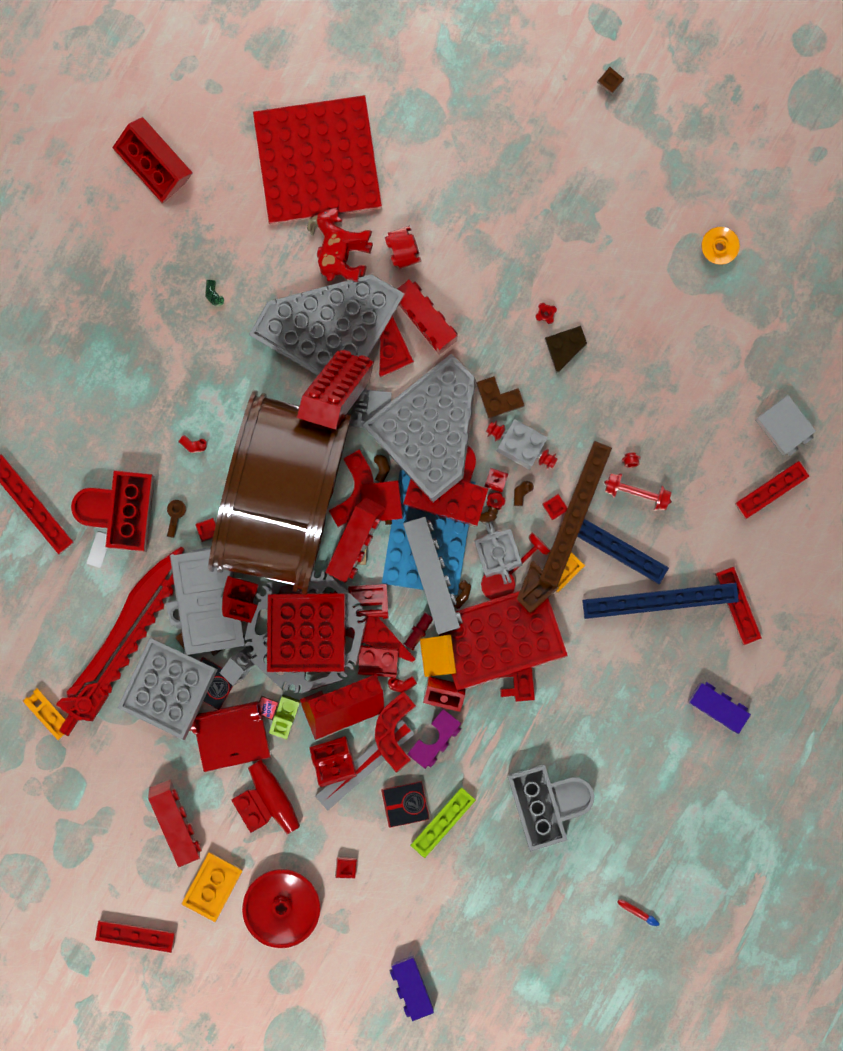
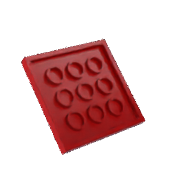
M268 594L267 672H345L346 594Z

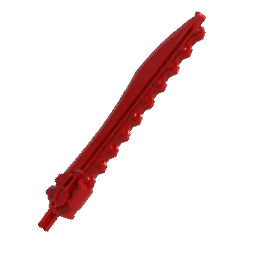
M180 547L171 554H183L185 549ZM171 554L149 570L131 590L105 643L76 682L69 688L67 698H61L56 703V706L69 714L59 729L66 736L69 737L78 721H94L109 694L112 693L110 683L120 679L121 673L119 669L129 665V654L138 651L139 645L136 643L137 640L147 636L145 627L154 624L156 621L154 613L164 609L165 603L162 600L173 595L171 587L174 584L173 573L166 580L172 570ZM160 586H163L157 597L154 599L148 610L145 612L139 623L136 625V627L134 628L130 636L127 638L121 649L118 651L112 662L109 664L103 675L100 677L98 682L86 685L84 687L86 683L95 681L97 679V677L104 669L110 658L113 656L119 645L122 643L128 632L131 630L137 619L140 617L146 606L149 604L155 593L158 591Z

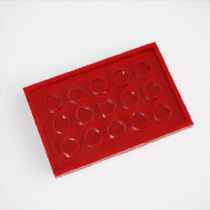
M520 591L455 611V613H460L462 623L459 624L460 628L439 634V636L451 635L456 673L452 674L456 690L472 688L568 657L549 598L531 614L517 601Z

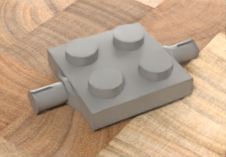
M493 522L486 523L485 526L488 534L484 538L474 541L485 576L487 578L501 574L504 584H508L507 580L511 583L509 571L523 566L512 531L508 529L498 532L495 531Z

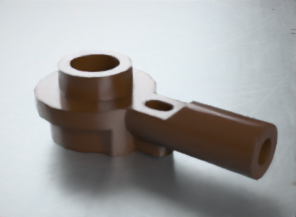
M173 500L167 506L168 515L171 517L167 537H175L178 519L186 513V506L180 500Z

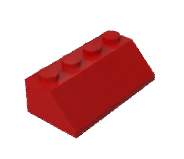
M143 117L129 123L112 147L161 203H164L178 191L193 173Z
M375 674L304 702L301 705L314 739L317 740L379 715L384 709V696L378 677Z

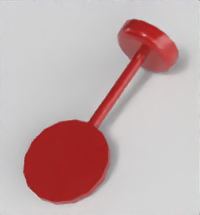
M533 532L528 538L534 546L521 558L522 564L537 549L544 555L549 554L551 551ZM519 567L509 571L512 582L509 583L507 580L508 584H504L501 574L487 578L484 574L481 581L484 595L488 599L493 600L512 594L515 589V580L512 574Z

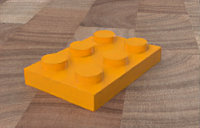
M209 852L181 904L216 922L243 870Z

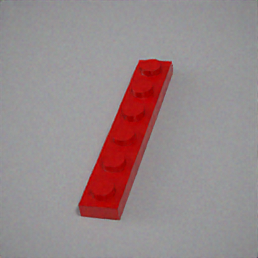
M0 454V484L58 555H60L74 541L6 458Z

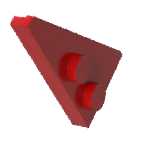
M393 316L380 337V378L414 363Z
M379 617L366 618L358 622L363 623L366 621L362 643L372 647L399 649L398 657L410 662L415 660L412 654ZM350 627L345 632V636L354 639L355 630Z

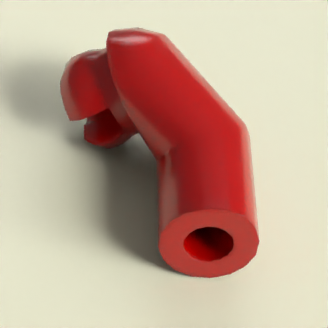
M413 676L405 681L393 677L388 680L389 688L400 693L406 692L417 684Z

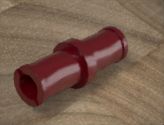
M424 612L417 625L412 627L413 631L403 644L414 651L422 636L425 637V632L432 623L433 618Z

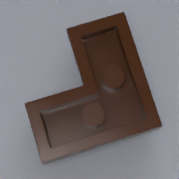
M495 376L476 382L488 419L525 407L519 388L500 394Z

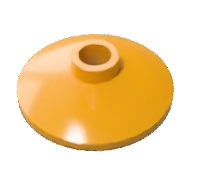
M715 227L704 235L701 248L703 255L708 261L717 265H724L735 259L739 252L740 243L737 235L731 229ZM721 244L723 246V249L718 250L716 248V245Z

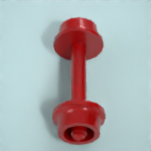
M611 473L609 479L604 481L606 485L605 492L611 494L612 498H615L618 490L656 501L655 511L658 509L666 511L668 504L672 503L670 499L671 492L665 490L664 486H661L658 494L620 483L621 473L618 475Z

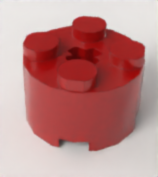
M410 225L388 232V236L385 237L388 248H392L394 253L391 255L393 265L395 267L398 266L399 269L422 262L421 258L416 256V254H419L415 237L408 232L411 231Z

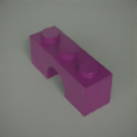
M444 709L441 710L431 723L439 732L438 740L434 744H426L419 739L407 753L409 757L424 769L427 766L431 768L438 760L435 757L438 752L441 751L443 753L450 744L447 742L451 736L455 738L462 729L459 727L461 722Z

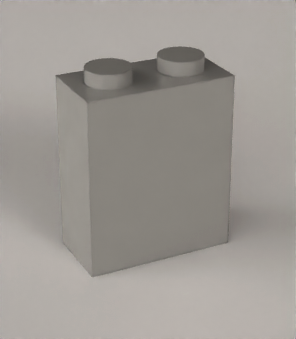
M789 395L755 419L782 456L787 453L789 456L798 450L797 445L801 442L804 444L808 443L814 438L812 434L816 432Z

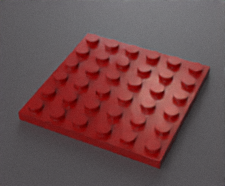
M365 95L253 112L269 224L310 219L321 212L331 209H337L339 214L382 208Z

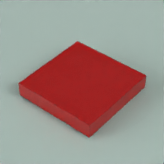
M399 480L360 485L362 500L367 497L386 507L381 521L403 519Z

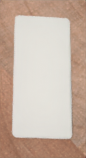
M99 531L96 533L87 564L101 568L107 551L105 547L107 534Z

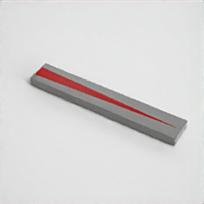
M403 720L397 724L395 729V739L401 747L415 734ZM377 744L372 745L354 761L356 777L327 785L315 796L327 811L385 761L378 750Z

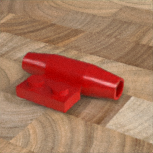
M262 760L249 766L248 770L256 789H248L231 801L250 833L266 825L271 817L274 818L286 834L298 829L300 824L293 806L277 778Z

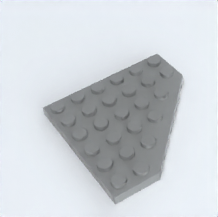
M371 274L360 277L358 282L348 280L268 301L249 335L318 376L337 351L347 350L355 356L363 355L369 357L405 293Z
M452 354L363 424L368 433L432 502L452 488L464 476L476 380Z

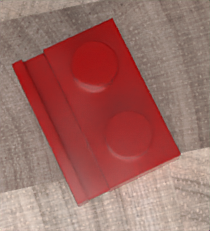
M361 646L358 674L371 676L376 674L377 676L396 678L399 649Z

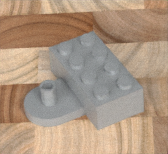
M544 764L507 775L530 851L567 841L562 821L582 816L593 806L594 792L588 782L581 778L571 777L550 784Z

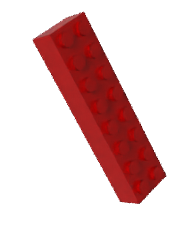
M347 350L337 351L302 395L297 418L336 430L368 385L374 361L370 360L367 356L352 355Z

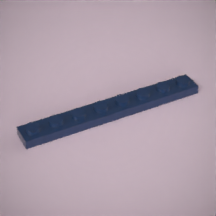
M737 583L582 600L584 619L739 602Z

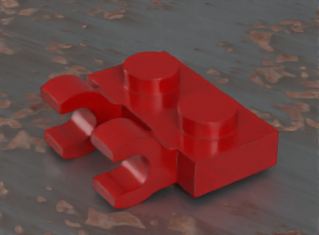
M532 668L506 676L513 677L514 688L500 689L501 697L515 696V702L535 700Z

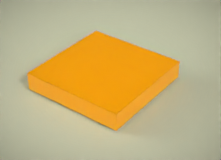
M451 635L420 639L425 677L456 673Z

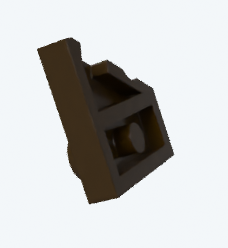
M581 326L545 337L556 373H559L587 345Z

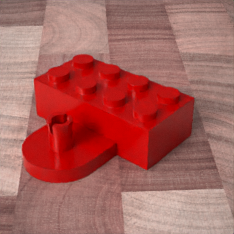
M467 446L463 479L434 502L410 479L403 505L477 527L488 488L470 483L476 464V457L472 448Z
M114 471L112 490L100 488L80 490L72 500V514L82 525L107 528L106 548L147 552L155 476L152 474Z

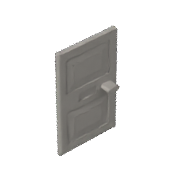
M211 549L170 555L185 654L188 656L190 654L245 646L241 621L222 615L225 583L228 576L234 577V573L228 570H223L222 573H219L217 568L213 572L208 571Z

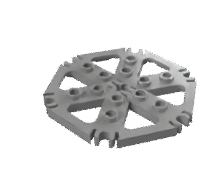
M313 570L307 594H324L325 589L328 587L333 588L337 593L346 594L345 629L352 627L355 630L351 651L345 654V668L350 667V669L354 670V666L349 662H354L356 666L358 663L366 621L363 623L358 622L365 620L366 617H358L357 612L362 610L363 607L356 606L354 608L355 605L361 603L329 574H327V578L324 581L326 577L325 572L321 573L320 578H315L316 571ZM276 580L267 583L271 586L272 590L267 586H263L267 593L265 596H261L259 593L256 594L261 602L257 601L254 597L253 603L257 605L252 622L247 625L244 639L245 642L252 640V642H247L245 647L253 646L254 648L253 652L248 653V656L253 657L257 655L250 660L282 690L284 684L285 691H289V687L295 685V693L300 692V694L342 681L343 679L339 676V673L347 678L348 675L345 672H330L327 677L309 682L305 679L306 672H285L283 675L267 672V664L264 662V657L267 655V633L263 635L256 634L257 618L260 610L268 608V594H279L280 588L288 585V583Z

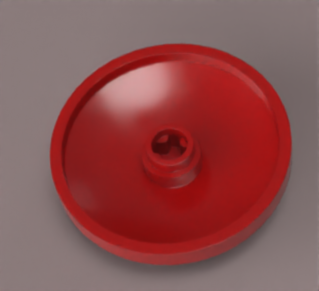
M287 869L268 871L256 878L246 891L242 905L243 919L251 935L262 944L273 948H289L303 942L314 931L320 916L319 897L312 883L303 875Z

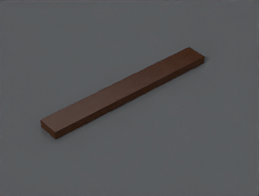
M594 441L540 576V582L555 588L558 587L612 450L611 447Z

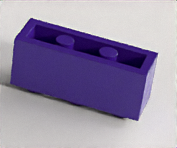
M699 683L688 703L731 731L739 734L751 715L747 712L748 708L741 703H738V705L731 702L732 698L723 692L721 695L714 691L716 687L710 683Z
M414 956L392 963V969L389 971L393 981L397 980L399 987L396 990L399 998H404L406 1006L403 1008L407 1018L411 1017V1020L415 1021L433 1014L434 1009Z

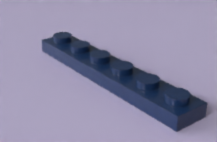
M584 519L577 536L579 539L655 583H661L669 567Z

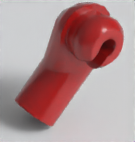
M183 435L178 441L190 453L203 452L207 448V442L204 439L191 441Z

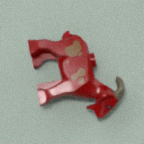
M337 209L321 212L311 218L307 223V230L313 236L315 229L319 227L325 236L322 247H319L317 251L321 274L327 277V281H332L336 275H342L345 279L358 282L359 277L365 276L367 267L366 265H359L357 267L347 265L349 251H361L370 254L373 243L368 241L372 231L365 230L361 233H355L335 226V222H342Z

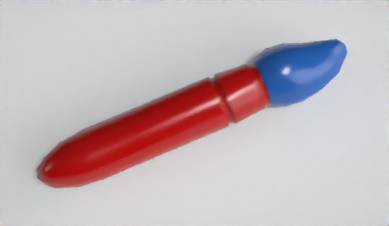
M624 900L617 901L620 907L646 921L649 925H660L653 916L648 915Z

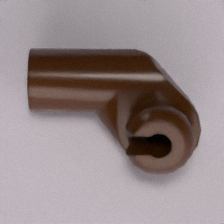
M378 454L374 457V463L379 468L375 480L384 482L390 471V465L384 455Z
M523 481L515 487L514 506H523V496L534 489L532 482Z
M490 507L488 512H481L479 521L482 523L494 521L497 518L498 510Z

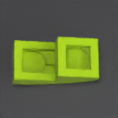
M282 695L269 734L288 739L301 702L300 700Z

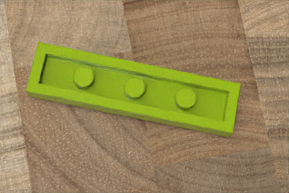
M461 787L410 846L422 857L426 858L476 799Z

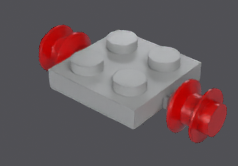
M515 419L507 432L505 431V425L501 427L497 425V420L495 423L491 422L486 430L489 433L487 437L494 436L495 442L502 437L503 440L497 449L498 453L529 470L536 458L539 459V466L542 464L547 466L546 470L549 467L553 469L558 460L555 457L556 453L554 455L549 454V449L543 453L541 451L548 437Z

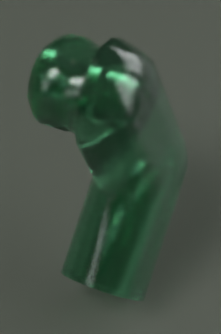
M207 280L206 299L214 306H222L224 297L219 296L215 291L216 281Z

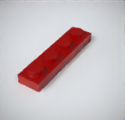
M798 461L736 502L735 505L746 520L810 476L800 461Z
M731 567L715 573L719 585L737 583L739 602L727 603L742 644L746 645L762 639L735 568Z
M99 920L95 940L172 953L175 932Z

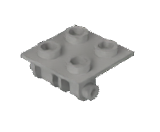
M365 388L352 406L350 426L364 428L363 424L391 402L392 392L367 390Z

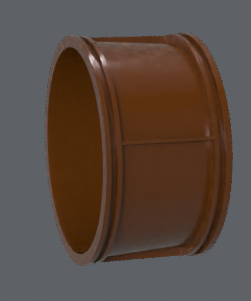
M253 390L243 416L220 503L209 556L208 571L213 572L217 568L219 573H222L223 570L276 580L294 585L293 591L297 592L299 588L302 589L301 594L307 595L325 526L327 508L334 492L351 414L347 413L335 430L297 418L300 407L298 405L267 398L265 393L258 396V391Z

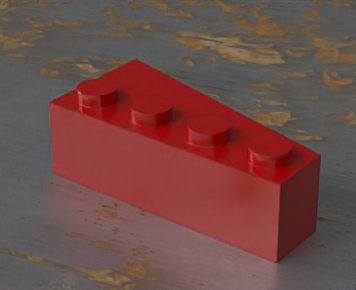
M409 279L397 288L405 293L399 306L439 355L457 341L458 334L455 329L446 323V319L440 311L437 312L434 309V304L429 297L423 296L420 292L422 289L415 281L412 283Z
M367 497L355 506L325 573L344 583L350 578L354 579L358 571L356 567L358 563L362 562L366 554L364 551L370 545L373 539L372 535L378 528L386 507Z
M171 779L149 787L148 800L178 868L200 859L201 845L198 840L195 841L194 829L191 823L188 824L186 811L180 804L178 792L174 789Z

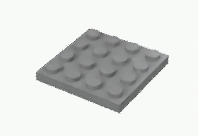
M150 638L118 708L185 740L218 669Z

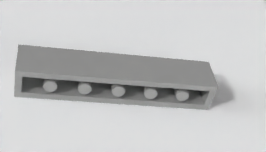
M426 517L403 523L437 634L459 629L462 619L460 613H455L453 605L457 603L454 594H449L448 587L451 584L448 575H443L442 568H445L442 557L438 558L436 552L439 546L436 538L432 539L430 533L434 531L431 521H427Z

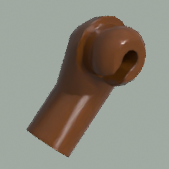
M462 580L458 585L462 592L455 599L457 604L453 605L457 609L462 607L470 595L472 586L466 580Z

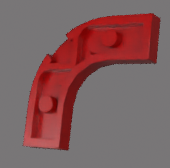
M360 449L343 458L355 483L352 495L345 502L329 510L338 528L349 522L355 506L362 501L360 485L374 483L371 469Z
M404 691L382 710L375 728V740L378 750L396 773L411 762V759L395 739L397 724L416 708V705Z

